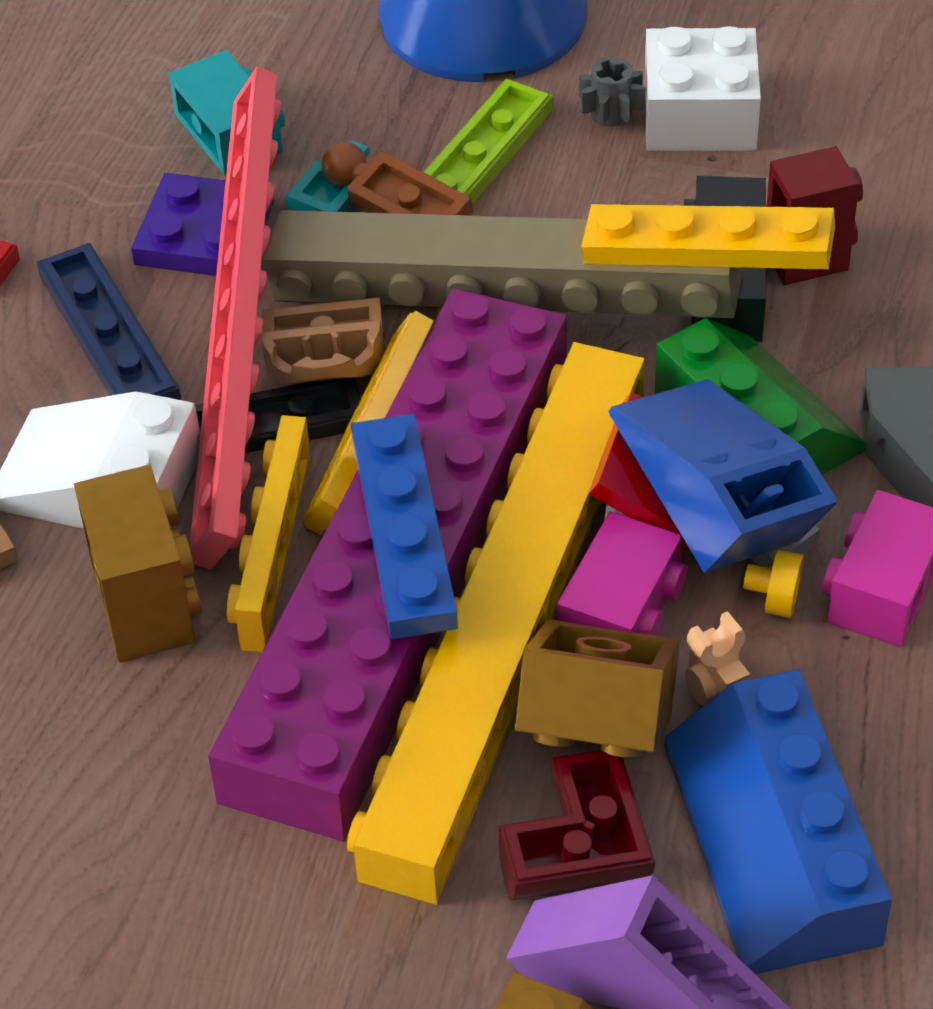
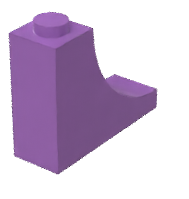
M653 875L534 900L506 957V960L525 977L583 998L587 1003L618 1009H791Z

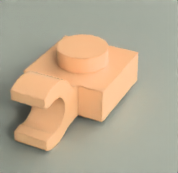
M728 611L721 614L720 626L717 630L713 627L703 632L697 625L692 627L687 635L690 655L689 668L685 670V679L692 696L702 706H705L732 683L750 679V673L739 660L740 650L745 642L746 634Z

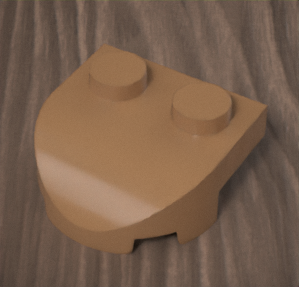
M380 297L262 310L263 332H261L260 336L268 377L277 384H297L369 376L374 373L385 351Z

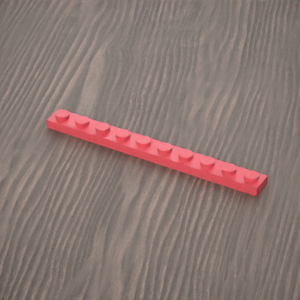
M256 66L233 102L189 544L193 564L212 570L228 549L235 550L238 547L246 526V515L240 512V502L251 470L250 463L244 461L245 445L252 434L255 422L254 413L248 410L249 398L254 390L259 374L258 364L253 363V352L263 326L262 317L257 316V305L264 291L267 279L266 271L261 270V259L267 248L271 232L270 227L264 224L265 213L270 206L274 193V184L268 182L269 169L274 162L278 148V142L272 139V131L281 110V100L275 98L277 74Z

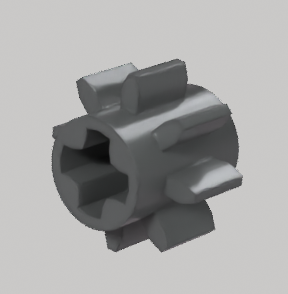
M610 57L597 61L592 67L591 75H579L581 113L591 112L593 120L604 126H619L628 122L631 118L632 109L644 110L645 87L642 86L643 72H633L632 66L620 58Z

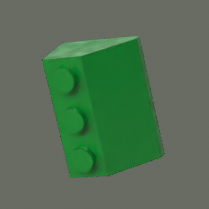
M704 318L656 344L654 394L709 379L805 447L821 475L865 451L866 442L750 335Z

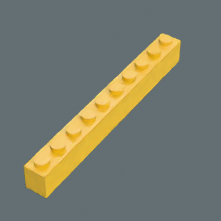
M573 342L564 365H554L547 387V404L544 409L536 408L532 414L527 434L529 445L525 454L516 453L512 459L507 478V488L509 489L504 501L499 499L494 501L487 521L486 534L488 538L483 549L475 547L472 550L465 572V584L467 586L461 598L454 597L458 629L443 631L445 636L439 649L430 648L421 669V691L416 702L406 701L400 713L396 732L399 741L392 756L384 754L377 765L372 784L374 798L368 811H358L352 821L348 834L347 850L354 853L359 883L438 905L517 711L524 648L548 619L554 620L557 613V603L570 581L601 505L600 500L588 493L614 425V421L608 411L612 406L621 404L631 392L641 397L644 396V358Z

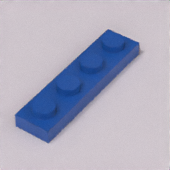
M415 414L351 423L353 445L390 639L458 629L457 609Z

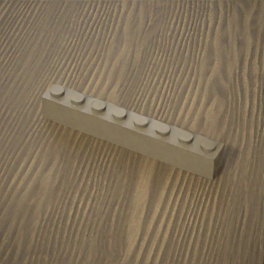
M280 210L262 257L275 301L332 303L380 297L381 305L443 307L451 290L455 288L548 311L734 318L744 268L584 264L581 245L588 219Z

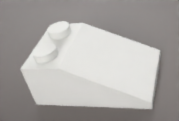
M130 392L31 409L0 470V511L84 529L73 483L151 464L158 489L170 487L176 508L178 509L198 463L200 429L195 403L147 393Z

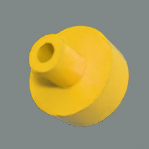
M778 549L772 568L748 564L743 589L767 594L765 614L792 619L802 578L804 554Z

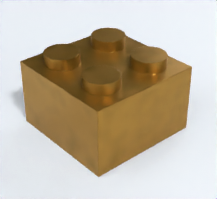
M151 464L73 483L93 572L119 663L195 643L191 617L202 614V609L193 576L183 577L184 575L195 573L186 535H180L178 529L171 530L170 528L180 525L171 488L158 489Z
M548 619L523 651L515 731L533 733L534 741L549 746H571L575 740L602 744L601 750L603 752L618 757H639L643 754V751L654 752L672 714L681 639Z

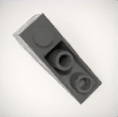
M933 367L865 368L860 416L864 441L866 442V456L903 498L933 507Z

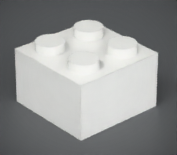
M727 26L722 28L668 27L646 29L644 77L646 151H757L761 95L756 28Z

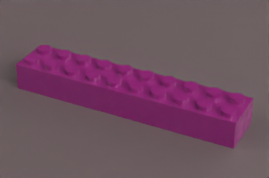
M455 288L451 290L385 418L415 414L454 597H459L465 584V572L470 554L475 547L482 548L487 537L486 527L491 507L496 499L504 501L509 490L507 488V478L512 459L516 453L525 454L529 445L527 434L532 414L536 408L544 409L547 404V387L551 371L555 364L564 365L567 358V315ZM358 470L208 755L217 804L343 842L373 781L377 765L381 757L386 753L396 732L402 708L406 701L411 700L418 685L425 656L430 648H435L442 633L435 632L390 639Z

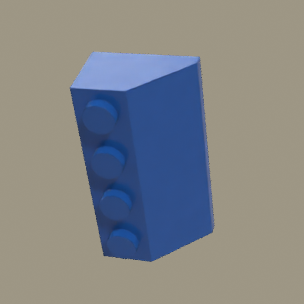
M800 669L732 683L664 737V746L738 958L754 974L883 946L892 898Z

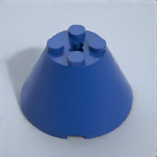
M380 0L378 11L379 20L383 28V37L392 51L402 60L423 72L441 78L465 82H484L483 74L514 70L515 78L544 69L561 59L576 45L584 31L587 20V1Z

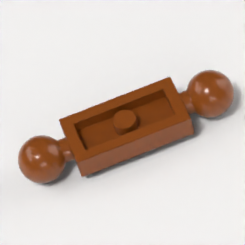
M343 141L331 145L322 157V171L327 180L339 187L348 186L346 189L350 203L369 213L487 216L478 213L472 214L474 210L471 197L383 150L367 164L363 151L357 145Z

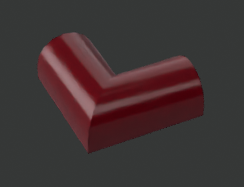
M602 750L552 757V775L564 815L499 825L498 846L500 864L510 900L614 884L651 876L654 872L655 859L623 757L613 756Z

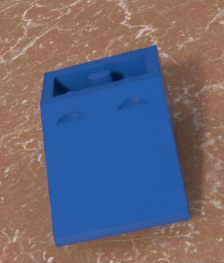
M709 379L615 405L608 411L704 574L800 541L838 503V500L805 447Z

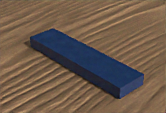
M91 243L37 261L40 278L110 396L141 392L181 400L179 386Z

